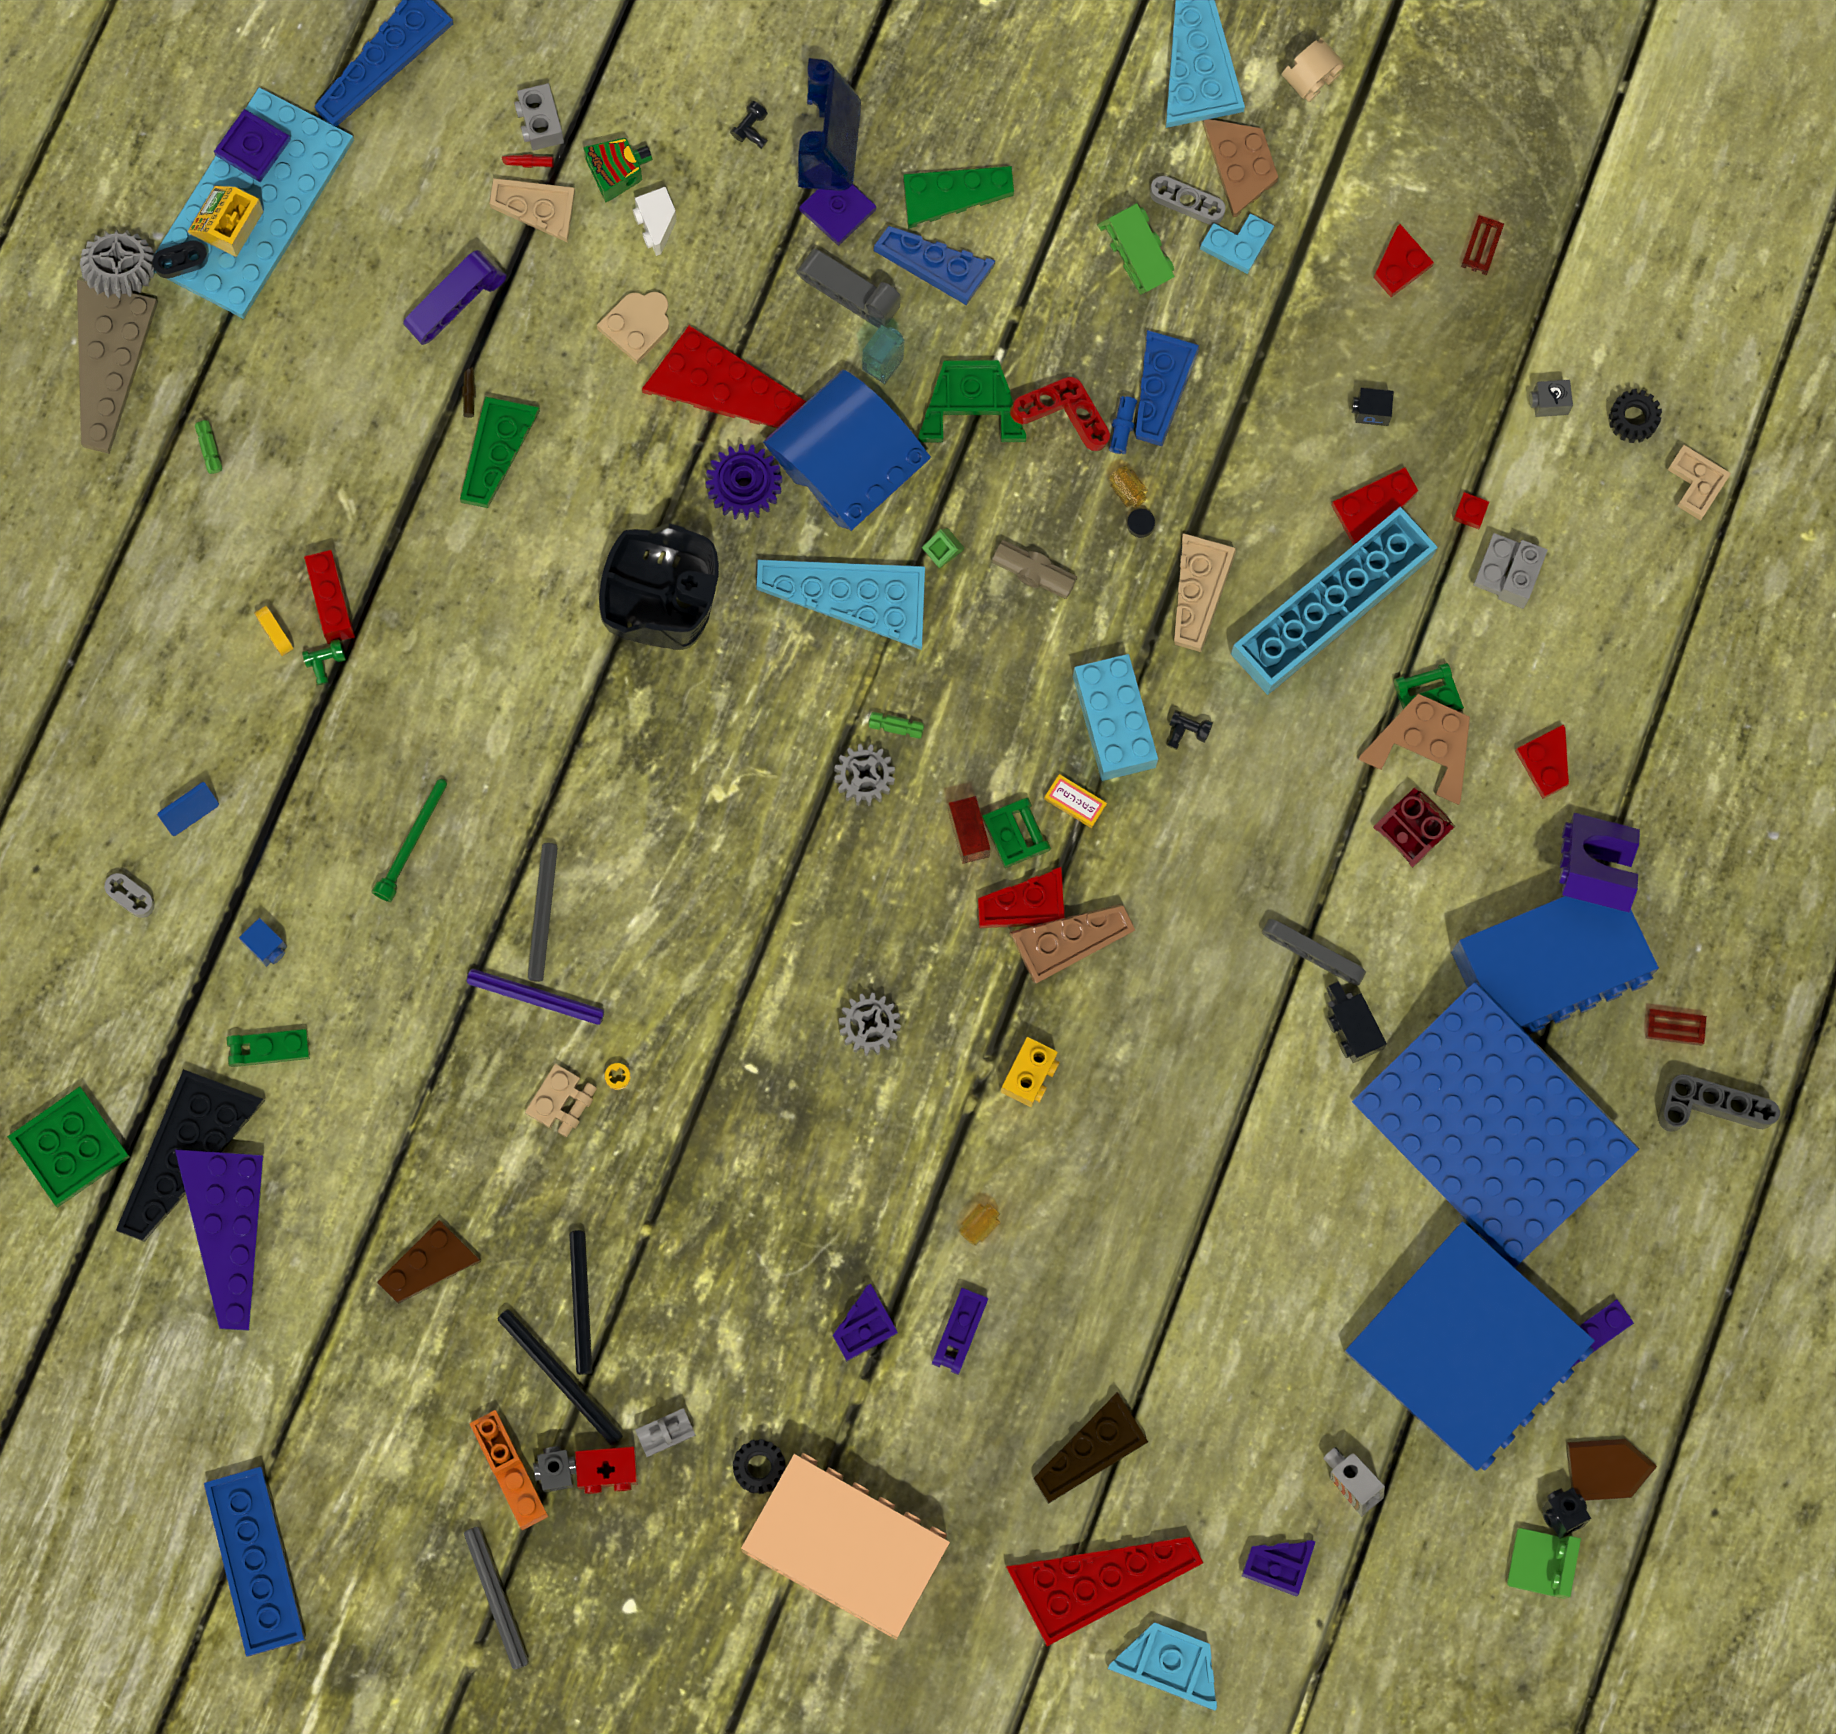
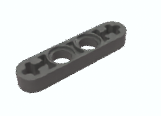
M1268 919L1262 930V934L1268 939L1350 984L1359 986L1366 974V971L1359 965L1276 920Z

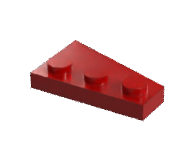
M1061 867L1044 875L1032 877L1012 887L1009 886L978 898L979 928L1035 926L1065 918Z

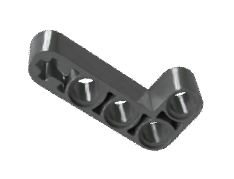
M812 249L796 271L799 277L806 283L879 329H885L900 308L901 296L891 285L881 282L876 287L819 250Z
M1682 1074L1676 1076L1668 1083L1663 1096L1658 1121L1664 1130L1674 1132L1688 1122L1691 1110H1696L1763 1130L1779 1119L1780 1109L1770 1099ZM1680 1083L1684 1085L1687 1089V1095H1679L1675 1090V1084ZM1703 1092H1710L1714 1096V1104H1708L1704 1101ZM1731 1100H1737L1741 1103V1113L1735 1112L1731 1108ZM1762 1109L1765 1110V1115L1769 1116L1766 1120L1763 1119V1114L1759 1113ZM1669 1110L1676 1111L1679 1114V1123L1670 1121L1668 1118Z

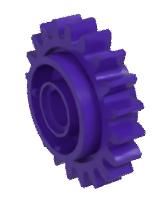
M740 444L738 452H735L729 446V455L726 456L724 453L719 452L720 462L711 460V467L714 470H707L706 472L707 477L712 479L706 481V488L712 489L708 492V498H716L714 501L715 509L723 505L724 516L733 511V517L736 520L739 514L743 513L747 521L749 513L753 512L757 518H760L759 509L762 508L764 511L769 512L768 502L777 504V497L774 494H781L782 492L781 487L777 485L782 483V476L776 475L780 472V466H772L774 463L773 456L764 459L765 449H761L756 454L753 444L748 451H745L743 444ZM741 478H748L751 483L747 486H740L737 484V481Z

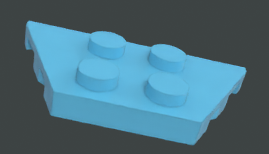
M1154 1622L1113 1660L1107 1668L1113 1672L1216 1711L1217 1701L1215 1699L1210 1644Z

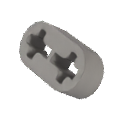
M115 873L110 875L105 881L104 888L108 896L132 915L144 918L153 912L155 903L150 894L125 875ZM123 881L122 885L128 893L126 895L120 891L113 893L115 889L112 885L115 882L120 884ZM135 896L141 901L146 898L145 903L147 907L145 909L139 907L135 910L137 906L131 900L132 897Z

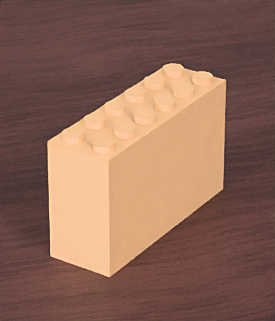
M804 1453L800 1457L794 1454L741 1547L742 1552L897 1640L950 1542L945 1540L947 1534L931 1526L930 1530L920 1525L921 1519L909 1512L901 1515L894 1511L895 1505L882 1497H879L878 1501L869 1497V1490L854 1482L852 1486L843 1482L844 1476L828 1467L825 1472L817 1467L818 1461Z

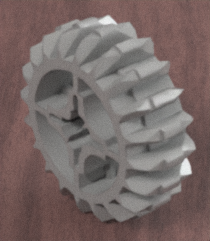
M117 229L114 234H108L105 231L104 237L95 235L94 242L87 241L86 249H82L80 268L84 281H87L90 289L95 288L97 294L105 292L107 298L112 294H116L119 299L122 294H127L131 297L134 290L141 293L142 286H149V279L154 277L152 263L154 252L149 247L146 239L141 240L138 233L131 236L128 230L124 234H120Z

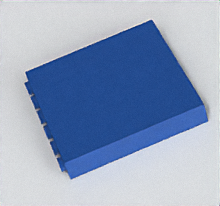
M1462 1221L1344 1352L1474 1471H1478L1480 1468L1485 1471L1496 1459L1492 1454L1500 1446L1505 1449L1516 1437L1512 1432L1519 1424L1525 1427L1535 1416L1532 1410L1540 1402L1544 1406L1555 1394L1551 1390L1558 1381L1564 1384L1574 1373V1370L1571 1368L1578 1359L1581 1362L1585 1361L1594 1349L1591 1345L1595 1340Z

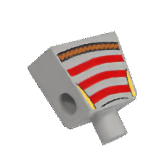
M1335 1447L1325 1455L1323 1459L1333 1469L1330 1480L1361 1517L1384 1498L1385 1486L1354 1453L1346 1458ZM1353 1474L1355 1477L1347 1478L1345 1475Z

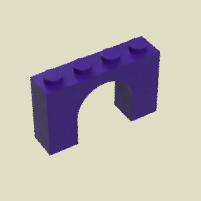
M1574 813L1571 823L1566 822L1562 832L1564 840L1561 847V853L1563 854L1560 868L1562 869L1559 876V883L1563 884L1562 895L1630 913L1638 890V874L1603 865L1594 859L1632 867L1639 847L1640 829Z

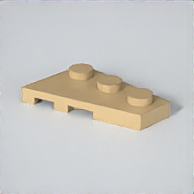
M493 178L490 208L568 243L575 188Z

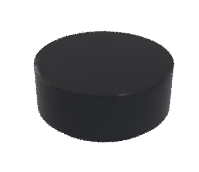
M1140 508L1130 513L1127 520V528L1133 536L1144 538L1149 536L1154 530L1155 518L1149 510Z

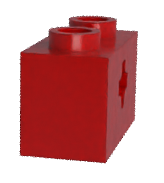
M635 1447L575 1451L577 1487L584 1489L585 1494L602 1493V1487H614L615 1492L632 1490L631 1485H638ZM608 1463L612 1469H615V1472H611L609 1478L606 1479L602 1473H599V1470L604 1469V1464Z

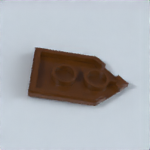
M1626 1439L1567 1442L1571 1488H1574L1575 1492L1580 1494L1585 1501L1632 1498L1657 1467Z

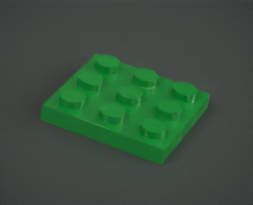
M81 1086L7 1136L57 1208L130 1158Z

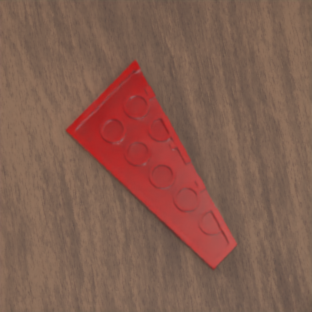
M690 325L642 388V393L662 396L666 400L684 402L693 405L695 408L731 418H742L749 420L753 424H763L774 428L782 425L806 403L805 400Z
M1184 1537L1011 1565L1005 1568L1045 1645L1048 1647L1203 1564V1561L1191 1538Z

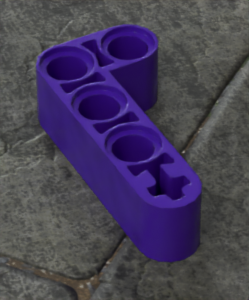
M480 250L473 251L405 318L403 325L421 345H425L432 341L483 289L488 292L494 291L502 285L507 275L488 254Z

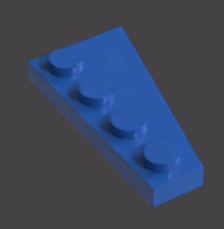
M891 226L887 227L874 245L873 250L964 305L969 303L995 265V260L989 258L983 260L974 257L973 253L964 250L961 253L946 248V244L937 241L936 243H931L923 240L922 236Z
M1147 330L1136 439L1163 446L1200 349L1197 344Z

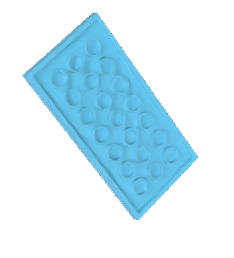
M261 88L257 89L246 110L288 134L291 138L290 142L261 182L215 156L155 252L156 254L159 250L192 240L201 242L208 253L207 264L199 270L169 278L168 280L242 319L245 318L354 141L353 136L335 126L333 127L331 124ZM214 186L236 187L258 198L263 209V214L237 257L188 233L189 228ZM192 255L190 260H197L199 255ZM166 263L163 268L169 269L173 264Z

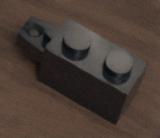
M1339 981L1327 986L1326 990L1331 1001L1327 1003L1329 1017L1326 1019L1333 1033L1337 1032L1342 1041L1339 1043V1046L1345 1058L1350 1057L1352 1063H1356L1383 1050L1387 1043L1362 993L1354 997L1351 992L1345 994Z

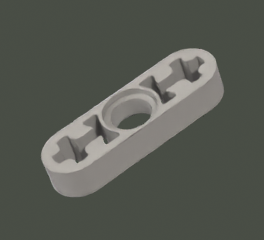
M1159 176L1153 180L1150 196L1156 203L1209 225H1213V223L1218 224L1223 220L1225 204L1221 199L1167 176ZM1162 186H1166L1167 192H1164L1163 195L1159 194V189ZM1175 190H1178L1176 194V199L1174 201L1172 200V196L1174 195ZM1183 195H1191L1195 199V204L1184 206L1180 202V198ZM1200 200L1204 201L1203 206H1201V210L1198 211L1197 209L1199 207ZM1212 206L1217 208V213H1214L1213 216L1208 214V209H1211Z

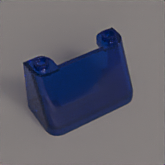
M809 58L807 69V104L817 106L819 117L824 118L823 132L809 131L800 139L798 187L844 191L854 181L861 99L829 61Z

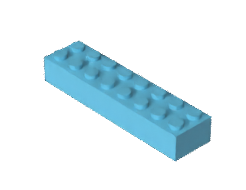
M1399 507L1235 643L1231 655L1261 689L1269 695L1431 560L1438 547L1409 515Z

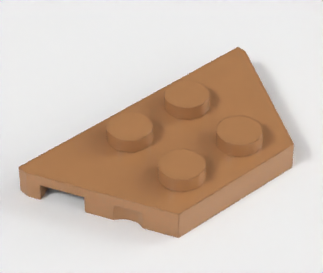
M1212 119L1203 120V127L1234 218L1248 204L1257 200L1263 191L1271 188L1278 181V174L1263 129Z

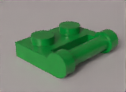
M1440 664L1437 669L1405 679L1403 677L1394 679V686L1402 708L1404 709L1417 696V694L1409 696L1408 689L1442 679L1444 686L1419 694L1458 712L1463 711L1464 707L1454 683L1449 664Z
M1029 798L1021 799L982 816L1004 868L1051 850L1049 842L1044 840L1030 809L1032 805ZM1013 814H1021L1034 843L1033 846L1027 847Z

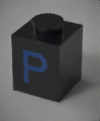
M1360 388L1358 397H1353L1351 413H1356L1355 423L1388 426L1392 418L1394 391Z

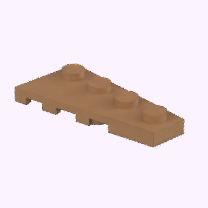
M1118 904L1009 933L1033 982L1038 983L1135 931V928L1124 906Z

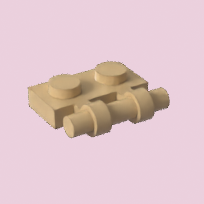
M555 1064L528 1106L525 1114L548 1128L552 1127L556 1119L559 1120L562 1124L557 1132L567 1138L572 1128L576 1129L580 1122L578 1119L585 1107H589L593 1102L592 1096L597 1088L587 1083L582 1092L578 1091L575 1088L580 1082V1078ZM571 1097L576 1102L567 1114L562 1109Z

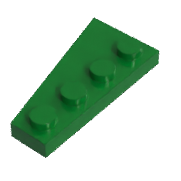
M1012 166L903 175L908 229L917 227V224L926 221L939 220L942 216L954 212L958 214L967 211V208L976 205L983 206L1014 196Z
M485 397L460 497L461 503L489 508L540 412L539 407Z

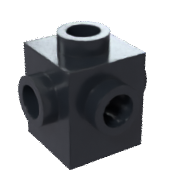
M1562 1488L1552 1492L1547 1496L1548 1501L1542 1507L1543 1518L1550 1528L1553 1527L1559 1539L1583 1528L1591 1519L1587 1512V1504L1584 1498L1577 1494L1574 1488L1565 1492Z

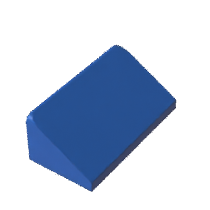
M202 782L159 811L157 815L170 834L176 836L217 808L219 803L206 783Z

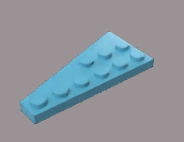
M1175 0L1166 128L1244 112L1245 105L1215 0Z
M758 560L757 590L922 650L925 567Z

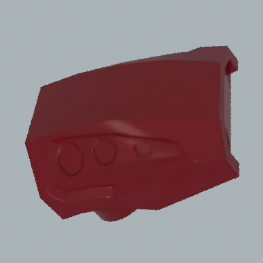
M1414 787L1373 828L1382 834L1413 868L1456 826L1425 793Z

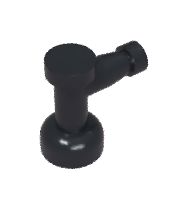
M750 101L746 107L748 114L737 128H732L730 133L740 142L747 138L757 144L760 149H763L768 140L764 137L762 138L751 127L756 120H764L768 113L759 103Z
M1175 710L1170 722V726L1175 728L1167 746L1177 750L1179 747L1178 743L1186 729L1196 733L1197 740L1205 743L1213 722L1203 720L1199 723L1182 716L1180 711Z

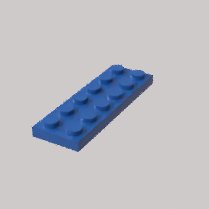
M263 1467L205 1482L204 1487L246 1657L305 1641Z

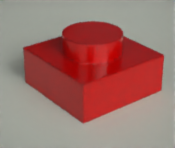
M1464 492L1453 520L1479 530L1490 502Z

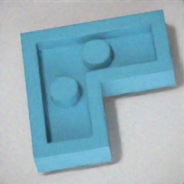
M1251 213L1238 235L1213 223L1200 246V250L1248 274L1271 235L1274 225Z

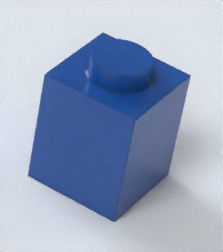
M260 918L239 937L241 942L266 967L270 963H277L284 956V950L287 948L284 941Z

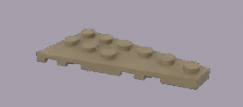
M77 280L81 445L84 448L110 454L158 302L154 298L134 293L131 294V297L127 294H122L119 299L116 294H112L107 298L105 292L97 294L95 288L90 289L87 282Z

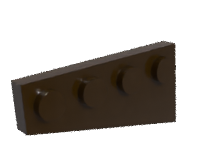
M1118 1392L1033 1478L1048 1504L1148 1443V1440Z

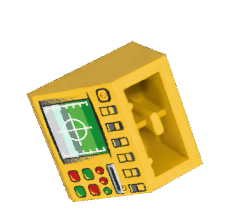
M214 186L189 228L188 233L237 257L263 214L260 200L236 187Z

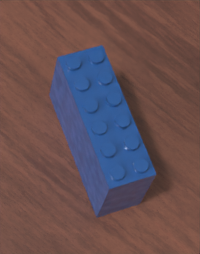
M1567 896L1458 941L1451 951L1467 988L1476 981L1524 1031H1528L1529 1035L1544 1029V1025L1552 1020L1557 1024L1570 1018V1014L1578 1009L1581 1013L1596 1007V1003L1604 998L1606 1002L1615 1000L1622 996V993L1628 990V988L1636 991L1648 985L1647 982L1654 979L1652 975L1659 969L1632 910L1629 913Z

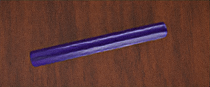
M471 969L467 976V983L469 985L596 1025H600L604 1017L603 1009L476 969Z

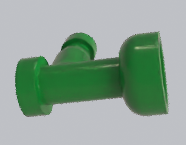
M340 639L333 640L328 648L310 653L308 650L302 652L306 667H313L317 678V685L328 683V679L325 677L323 660L331 658L337 662L346 660Z

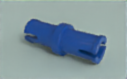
M1128 396L1120 397L1117 417L1112 423L1114 431L1111 445L1109 446V451L1113 453L1126 454L1129 434L1134 428L1132 420L1137 404L1135 398Z

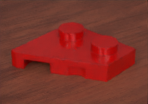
M1399 224L1376 270L1374 279L1392 298L1433 267L1434 262L1406 229Z

